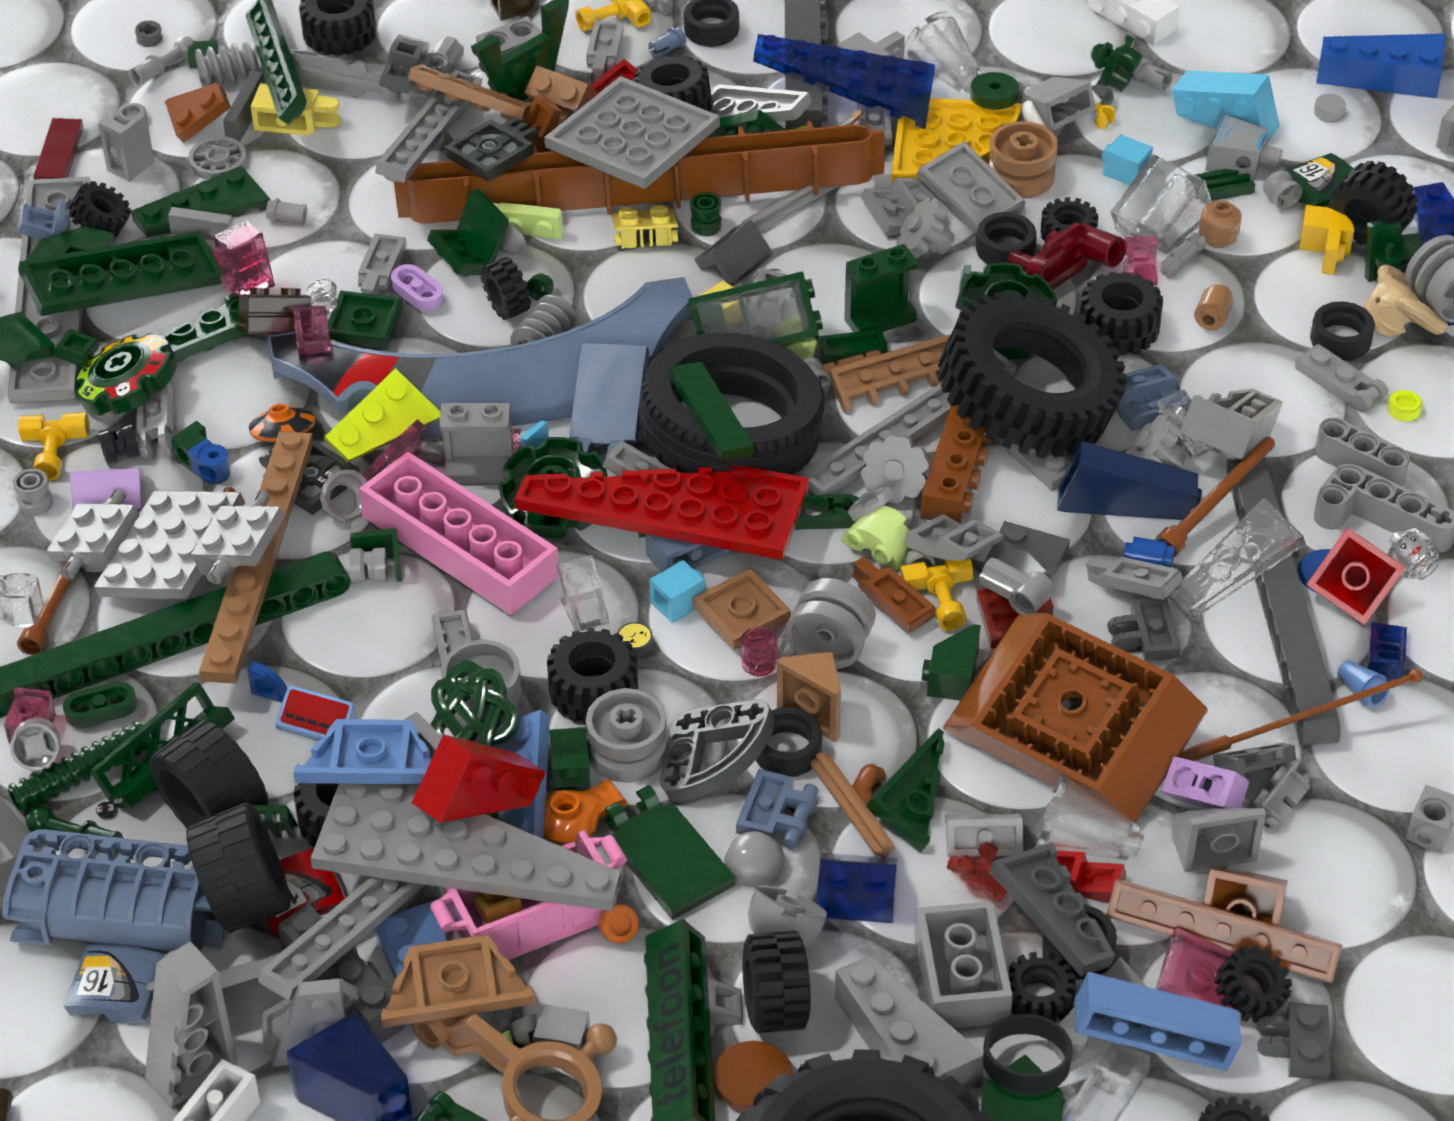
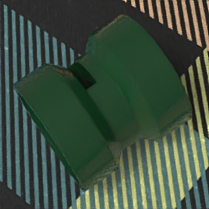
M703 192L691 198L690 211L692 216L690 226L697 235L713 236L721 230L722 218L720 213L722 206L721 199L716 194Z

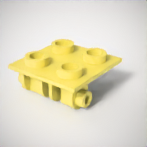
M654 205L650 207V210L637 211L635 207H623L618 209V212H612L614 230L620 231V233H614L615 246H621L622 249L636 248V230H639L640 247H644L643 230L645 229L649 231L650 247H653L652 229H655L656 246H671L672 242H678L677 229L671 230V228L678 227L674 209H668L666 205Z

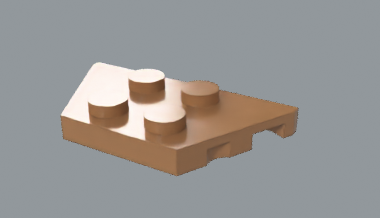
M489 935L410 946L403 961L404 968L397 975L393 984V994L386 1009L382 1010L381 1021L383 1028L533 1005L535 1004L534 992L530 986L526 987L517 976L516 969L510 961L500 955L497 945Z

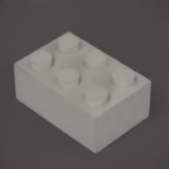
M993 901L916 908L915 941L927 1005L954 1029L989 1026L1004 1017L1011 1016L1012 991Z

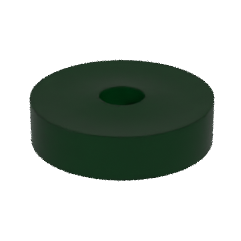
M987 72L976 76L971 81L970 98L976 105L991 110L1005 109L1013 106L1018 100L1019 84L1015 78L1008 74Z

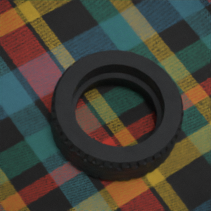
M716 332L694 335L671 344L649 363L642 381L638 428L645 445L656 459L670 469H676V472L699 473V468L712 467V472L731 471L730 466H747L794 475L810 462L818 448L825 408L824 390L817 376L805 361L792 351L772 341L740 333ZM702 362L721 393L740 395L759 401L773 409L782 418L762 426L743 427L754 444L753 455L720 460L693 414L681 404L684 400L669 377L670 367Z

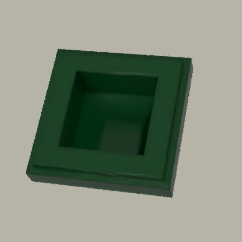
M1420 233L1401 235L1400 253L1403 255V264L1410 262L1415 252L1423 246Z

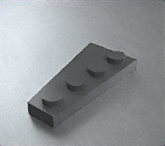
M1053 842L993 861L990 869L992 876L1080 976L1111 966L1115 954L1097 921L1094 918H1089L1086 913L1085 907L1087 903L1082 894L1075 893L1071 886V875L1065 865L1060 866L1056 858L1058 851Z

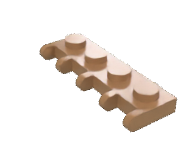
M423 64L412 67L408 76V80L416 82L415 86L419 89L430 92L436 89L444 92V97L457 102H461L464 99L472 102V107L485 112H489L492 109L501 112L500 116L506 120L512 118L522 120L526 118L532 104L531 102H524L510 97L508 94L484 88L480 84L470 83L453 77L452 74L436 71Z
M950 334L830 369L828 374L842 411L844 413L852 411L850 400L867 396L871 405L879 403L877 392L897 387L901 396L909 394L907 383L927 378L931 387L937 386L939 384L937 375L940 369L938 364Z

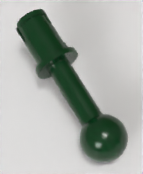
M45 806L33 808L26 817V825L30 832L45 829L123 838L121 832L99 827L96 822L86 820L82 825L56 818L54 812Z

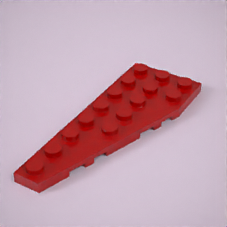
M730 466L731 471L712 472V467L699 468V473L676 472V469L622 471V476L603 477V472H590V477L571 478L567 477V474L525 475L514 501L515 509L783 560L809 490V478L747 466Z

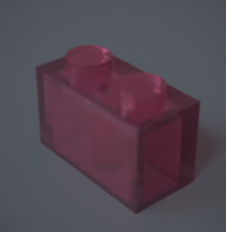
M245 220L213 236L216 246L214 256L221 266L223 273L221 283L227 293H232L239 298L240 294H250V288H271L275 286L263 233Z

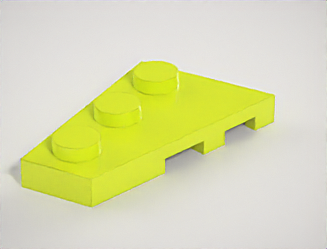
M395 368L325 435L324 440L349 463L401 436L415 432L420 427L440 420L441 412Z

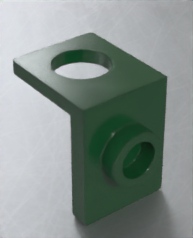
M397 528L350 533L351 549L362 548L364 551H372L374 548L386 547L387 558H394L397 582L402 581Z

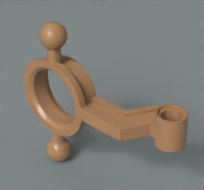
M476 1013L467 1016L463 1015L413 1023L414 1033L425 1046L431 1049H438L440 1046H443L454 1056L476 1052L503 1074L501 1088L504 1107L510 1118L509 1121H590L597 1112L602 1097L601 1078L591 1060L596 1055L610 1053L617 1043L616 1032L611 1026L604 1023L595 1024L587 1031L585 1037L586 1044L580 1050L570 1045L553 1041L537 1042L519 1049ZM537 1066H550L561 1069L573 1076L580 1084L584 1095V1105L576 1114L565 1119L550 1120L541 1118L530 1112L520 1101L516 1090L517 1079L525 1071Z

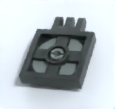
M512 118L502 125L490 119L446 145L445 156L489 182L534 154L532 142L538 138L539 131L517 118Z
M313 440L314 444L294 503L312 515L323 508L320 501L323 484L317 481V475L320 472L329 471L333 474L336 471L347 469L360 473L357 466L350 462L347 463L341 456ZM273 448L269 450V455L264 454L259 458L261 465L266 469ZM339 485L333 488L330 495L331 501L347 489V487Z

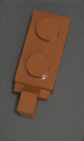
M864 556L853 563L852 577L858 582L859 589L908 633H911L935 617V606L890 567L878 569Z

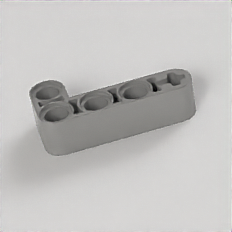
M1354 464L1340 465L1318 491L1314 520L1322 528H1339L1353 514L1411 542L1413 541L1410 540V537L1414 536L1416 541L1413 543L1433 552H1446L1453 545L1454 511L1360 466Z

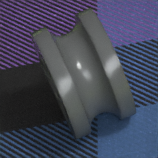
M146 20L137 24L135 27L136 42L143 47L158 45L162 41L160 24L152 20Z

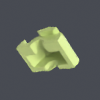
M885 505L857 520L843 534L841 540L842 543L859 552L864 548L871 550L875 561L897 572L900 570V566L906 564V555L911 550L910 547L903 544L907 532L910 531L904 524L907 518L895 509Z

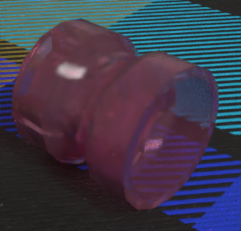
M757 626L747 629L741 637V648L743 651L741 654L742 668L750 675L757 677L766 676L772 673L777 665L776 635L767 627Z

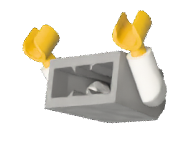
M1052 77L1033 87L1028 86L1022 94L1024 103L1021 109L1025 122L1043 125L1050 131H1054L1094 110L1097 112L1095 124L1101 129H1105L1108 122L1113 124L1115 118V109L1110 105L1101 104L1102 100L1092 90L1090 81Z

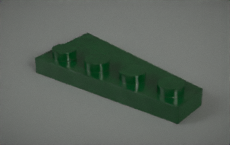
M239 166L131 211L132 221L146 237L171 232L168 214L172 207L223 215L232 213L233 217L245 215V210L260 207L261 211L266 210L268 201L271 199L246 170Z
M255 279L247 284L248 290L242 294H250V288L264 287ZM233 292L224 298L225 304L216 309L208 307L199 312L198 320L193 323L184 321L161 335L168 341L176 355L174 361L176 363L245 335L239 332L240 312L238 293Z

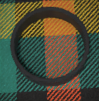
M1033 1014L1007 1016L995 1022L985 1034L983 1047L984 1069L996 1084L1007 1090L1022 1094L1044 1093L1058 1087L1068 1077L1071 1067L1072 1042L1067 1032L1059 1024L1048 1018ZM1029 1034L1045 1038L1055 1044L1061 1050L1065 1059L1052 1070L1028 1074L1004 1067L992 1056L990 1049L997 1041L1005 1037Z

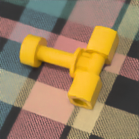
M611 0L610 5L595 10L586 6L575 11L576 22L582 32L592 30L595 20L600 21L614 15L618 19H623L626 16L636 27H644L651 22V9L642 0Z
M87 412L63 413L62 420H45L44 414L19 417L18 431L21 441H40L44 445L43 453L35 457L33 469L43 471L47 475L48 481L56 480L60 476L62 461L56 455L57 448L64 445L66 439L89 437L90 421Z
M971 558L958 561L944 560V565L928 568L925 562L900 566V576L914 589H927L930 594L937 595L940 606L936 610V617L943 630H957L966 623L967 617L961 603L953 601L950 590L954 587V583L973 580Z

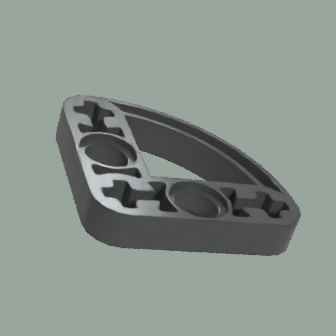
M754 699L689 709L679 713L671 724L660 776V786L668 799L672 802H684L705 796L724 787L747 770L764 750L775 726V715L768 703L762 699ZM731 718L726 725L716 727V724L721 720ZM743 738L722 760L700 772L707 743ZM692 751L685 759L676 760L683 752Z

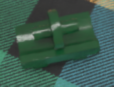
M1127 34L1120 47H1117L1115 50L1109 42L1096 44L1093 47L1090 56L1094 66L1098 69L1105 67L1097 84L1106 87L1109 84L1120 92L1126 88L1133 75L1120 66L1133 73L1143 58L1142 54L1131 48L1135 40Z
M1384 220L1369 222L1366 230L1368 235L1367 250L1364 256V262L1366 263L1365 278L1368 282L1378 278L1377 271L1380 266L1389 265L1399 269L1403 264V255L1400 253L1402 226L1399 222L1387 224Z

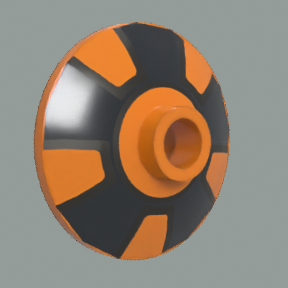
M276 404L271 406L269 411L258 415L250 422L249 433L257 440L276 442L279 431L307 433L315 425V416L310 410L305 408L289 407L287 404Z

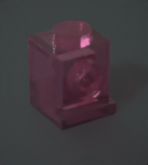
M15 687L13 692L14 700L4 723L9 744L15 729L21 722L29 718L40 717L53 723L56 712L51 691Z

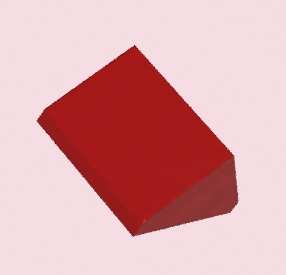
M1347 527L1306 585L1366 625L1406 567Z

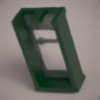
M803 271L688 299L697 335L716 332L740 333L760 337L785 347L817 340L819 338L818 330L823 329L819 310L813 311L810 299L816 298L812 279L805 280Z

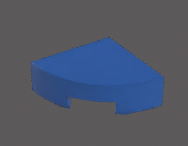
M252 661L247 669L251 693L283 702L288 689L284 681L270 668Z

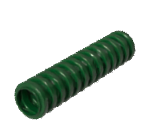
M139 721L132 722V727L124 726L122 727V732L114 731L111 734L112 737L104 736L101 738L100 743L94 741L91 743L90 748L87 746L82 747L81 753L74 751L71 753V758L62 757L59 764L52 762L49 769L44 768L40 770L39 774L33 772L29 774V779L24 777L19 779V784L17 785L15 783L9 784L8 793L14 806L19 812L25 814L28 812L29 807H38L41 801L43 803L49 802L50 796L57 798L60 795V791L66 793L70 791V786L78 787L80 786V781H90V776H92L90 770L139 730L143 724ZM141 741L135 746L134 755H141V750L143 749L149 751L150 743Z

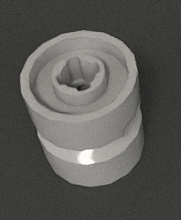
M40 717L29 718L21 722L15 729L10 743L11 755L14 761L22 768L31 771L42 770L50 766L56 759L60 748V734L53 723Z

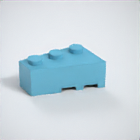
M1187 70L1171 90L1177 116L1217 129L1223 115H1228L1266 128L1269 131L1268 142L1280 127L1270 77L1267 74Z

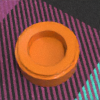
M615 904L613 911L603 910L599 917L600 932L606 939L614 943L630 941L636 935L639 928L637 914L633 909L623 904Z

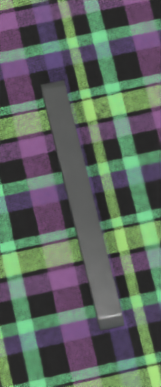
M1264 457L1231 490L1290 712L1291 715H1295L1332 702L1334 699ZM1228 458L1227 475L1243 459L1232 460ZM1336 708L1294 722L1301 746L1339 743L1340 721Z

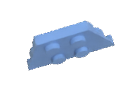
M336 719L327 730L326 736L319 739L311 748L312 756L303 766L297 764L293 774L295 783L420 784L431 762L429 749L425 742L419 738L418 730L412 720Z

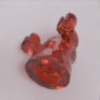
M986 841L984 842L985 844H981L978 850L981 856L976 860L965 854L959 858L954 855L950 857L947 869L959 874L960 879L970 889L983 892L989 899L995 902H999L1004 898L1007 893L1006 890L990 873L993 859L998 851L995 845Z

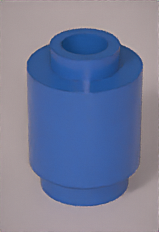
M1134 536L1132 543H1125L1123 557L1172 568L1175 547L1168 546L1165 541Z

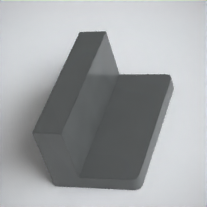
M749 220L733 227L694 260L701 270L715 264L726 282L731 284L769 254L771 248L753 221Z

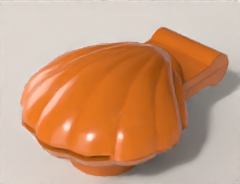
M605 779L598 785L585 791H553L546 796L544 838L554 844L566 845L575 842L577 845L578 832L585 830L590 838L595 833L600 818L608 815L605 808L617 801L625 808L627 800L610 779Z

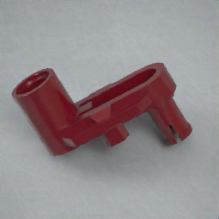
M1075 222L1061 233L1054 230L1046 237L1047 243L1043 245L1042 251L1035 257L1022 253L1019 250H1014V253L1011 252L1009 254L1007 263L1023 266V272L1026 275L1032 276L1037 273L1047 281L1052 289H1055L1085 268L1088 260L1112 268L1118 266L1125 256L1126 242L1117 235L1087 224Z

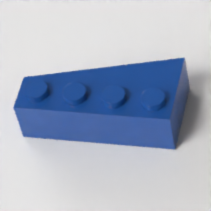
M1446 33L1323 37L1316 83L1437 99L1443 69Z

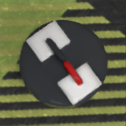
M329 471L320 472L317 475V481L320 484H324L325 480L332 473Z
M102 802L96 807V813L100 817H108L115 811V807L111 802Z

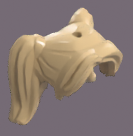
M1389 265L1379 267L1377 271L1378 284L1363 306L1373 316L1375 322L1374 331L1389 337L1400 335L1406 332L1404 325L1407 322H1414L1436 335H1441L1447 331L1448 323L1433 309L1420 302L1415 292L1405 284V273Z

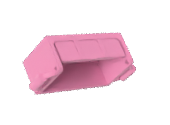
M584 830L577 833L578 853L575 842L561 846L605 865L595 848L601 845L611 861L610 864L605 866L615 870L623 866L627 861L612 835L605 836L604 838H589ZM443 887L444 896L440 900L434 901L430 906L444 933L454 930L458 939L489 935L497 945L500 955L508 960L598 926L599 917L603 911L600 909L520 898L523 907L522 911L485 924L483 918L475 909L472 897L481 892Z

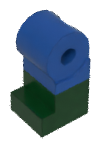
M197 420L171 437L174 459L209 484H219L229 478L230 466L226 448L218 444H212L207 439L205 426Z

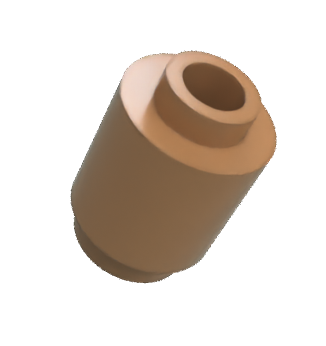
M1214 284L1203 291L1194 312V318L1201 327L1208 330H1217L1224 326L1233 305L1231 291L1221 284Z

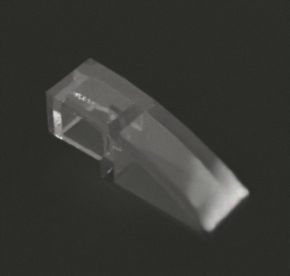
M1112 1042L1100 1064L1095 1063L1062 1121H1117L1150 1071V1055L1134 1047Z

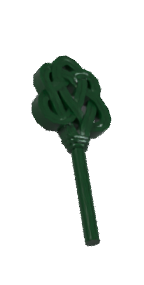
M462 660L453 665L446 674V677L437 680L431 689V701L436 715L430 725L441 736H443L444 730L447 727L453 737L474 742L478 736L480 738L479 744L494 747V745L508 742L518 731L520 720L515 706L507 700V688L501 673L493 668H482L473 661ZM471 698L474 699L472 711L466 704ZM456 712L466 726L464 728L454 717ZM504 714L506 716L505 723L499 727ZM498 812L486 814L500 820Z

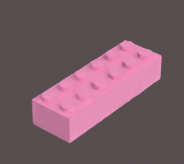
M408 451L359 488L363 518L381 530L397 528L398 541L511 616L559 577L557 547Z

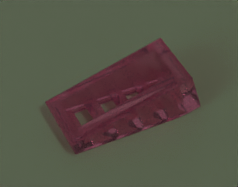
M326 305L293 308L298 355L331 352Z

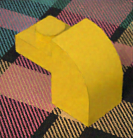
M1306 205L1299 249L1324 252L1322 273L1334 275L1336 263H1343L1344 255L1350 256L1354 235L1353 223L1346 215L1331 208Z

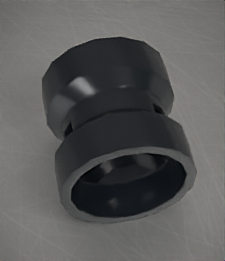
M132 424L123 425L119 430L113 432L109 429L98 432L106 464L116 462L122 456L129 458L140 456Z

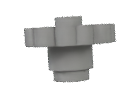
M929 197L919 202L914 212L906 217L901 226V236L897 240L896 245L905 244L916 259L927 251L932 254L938 253L939 255L947 252L954 241V234L950 232V227L943 222L948 214L946 205L936 198L932 200Z
M1167 414L1159 415L1152 423H1147L1135 436L1134 444L1126 451L1127 454L1181 468L1186 459V455L1182 453V448L1176 444L1180 428L1177 426V422Z
M894 433L889 435L885 442L883 440H876L871 443L869 449L863 454V460L867 466L862 469L861 477L865 481V487L868 491L889 486L895 495L889 502L900 504L905 500L906 496L915 498L921 493L927 480V475L924 472L930 467L931 463L924 447H913V441L910 436H900Z

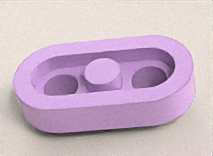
M406 264L398 266L392 271L391 282L393 290L416 309L429 312L443 304L442 286L419 267Z

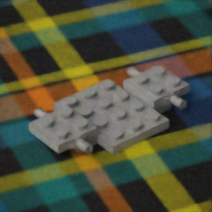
M114 489L103 504H77L46 552L52 561H68L60 572L62 577L67 580H73L80 568L85 569L86 572H103L94 585V589L99 597L187 599L201 575H207L206 577L211 583L216 584L217 582L219 584L223 576L232 575L237 566H256L285 516L280 507L266 506L270 496L267 492H260V490L256 492L252 502L247 506H244L245 500L240 492L154 491L139 514L134 505L121 504L126 495L122 490L117 489L116 491Z

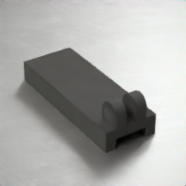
M253 70L250 72L223 119L225 137L234 138L239 142L243 138L252 122L251 104L260 84H267L263 72Z

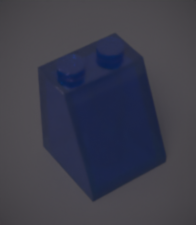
M356 1011L286 1051L294 1095L299 1103L336 1121H413L407 1075Z

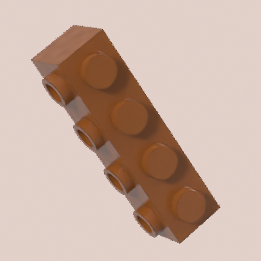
M960 405L950 407L921 495V519L932 520L945 514L961 524L964 513L970 514L974 500V494L971 491L972 489L978 490L981 479V470L978 469L979 466L985 467L989 447H986V444H992L993 441L984 437L987 431L981 427L975 431L969 426L972 420L970 417L961 419L956 413Z

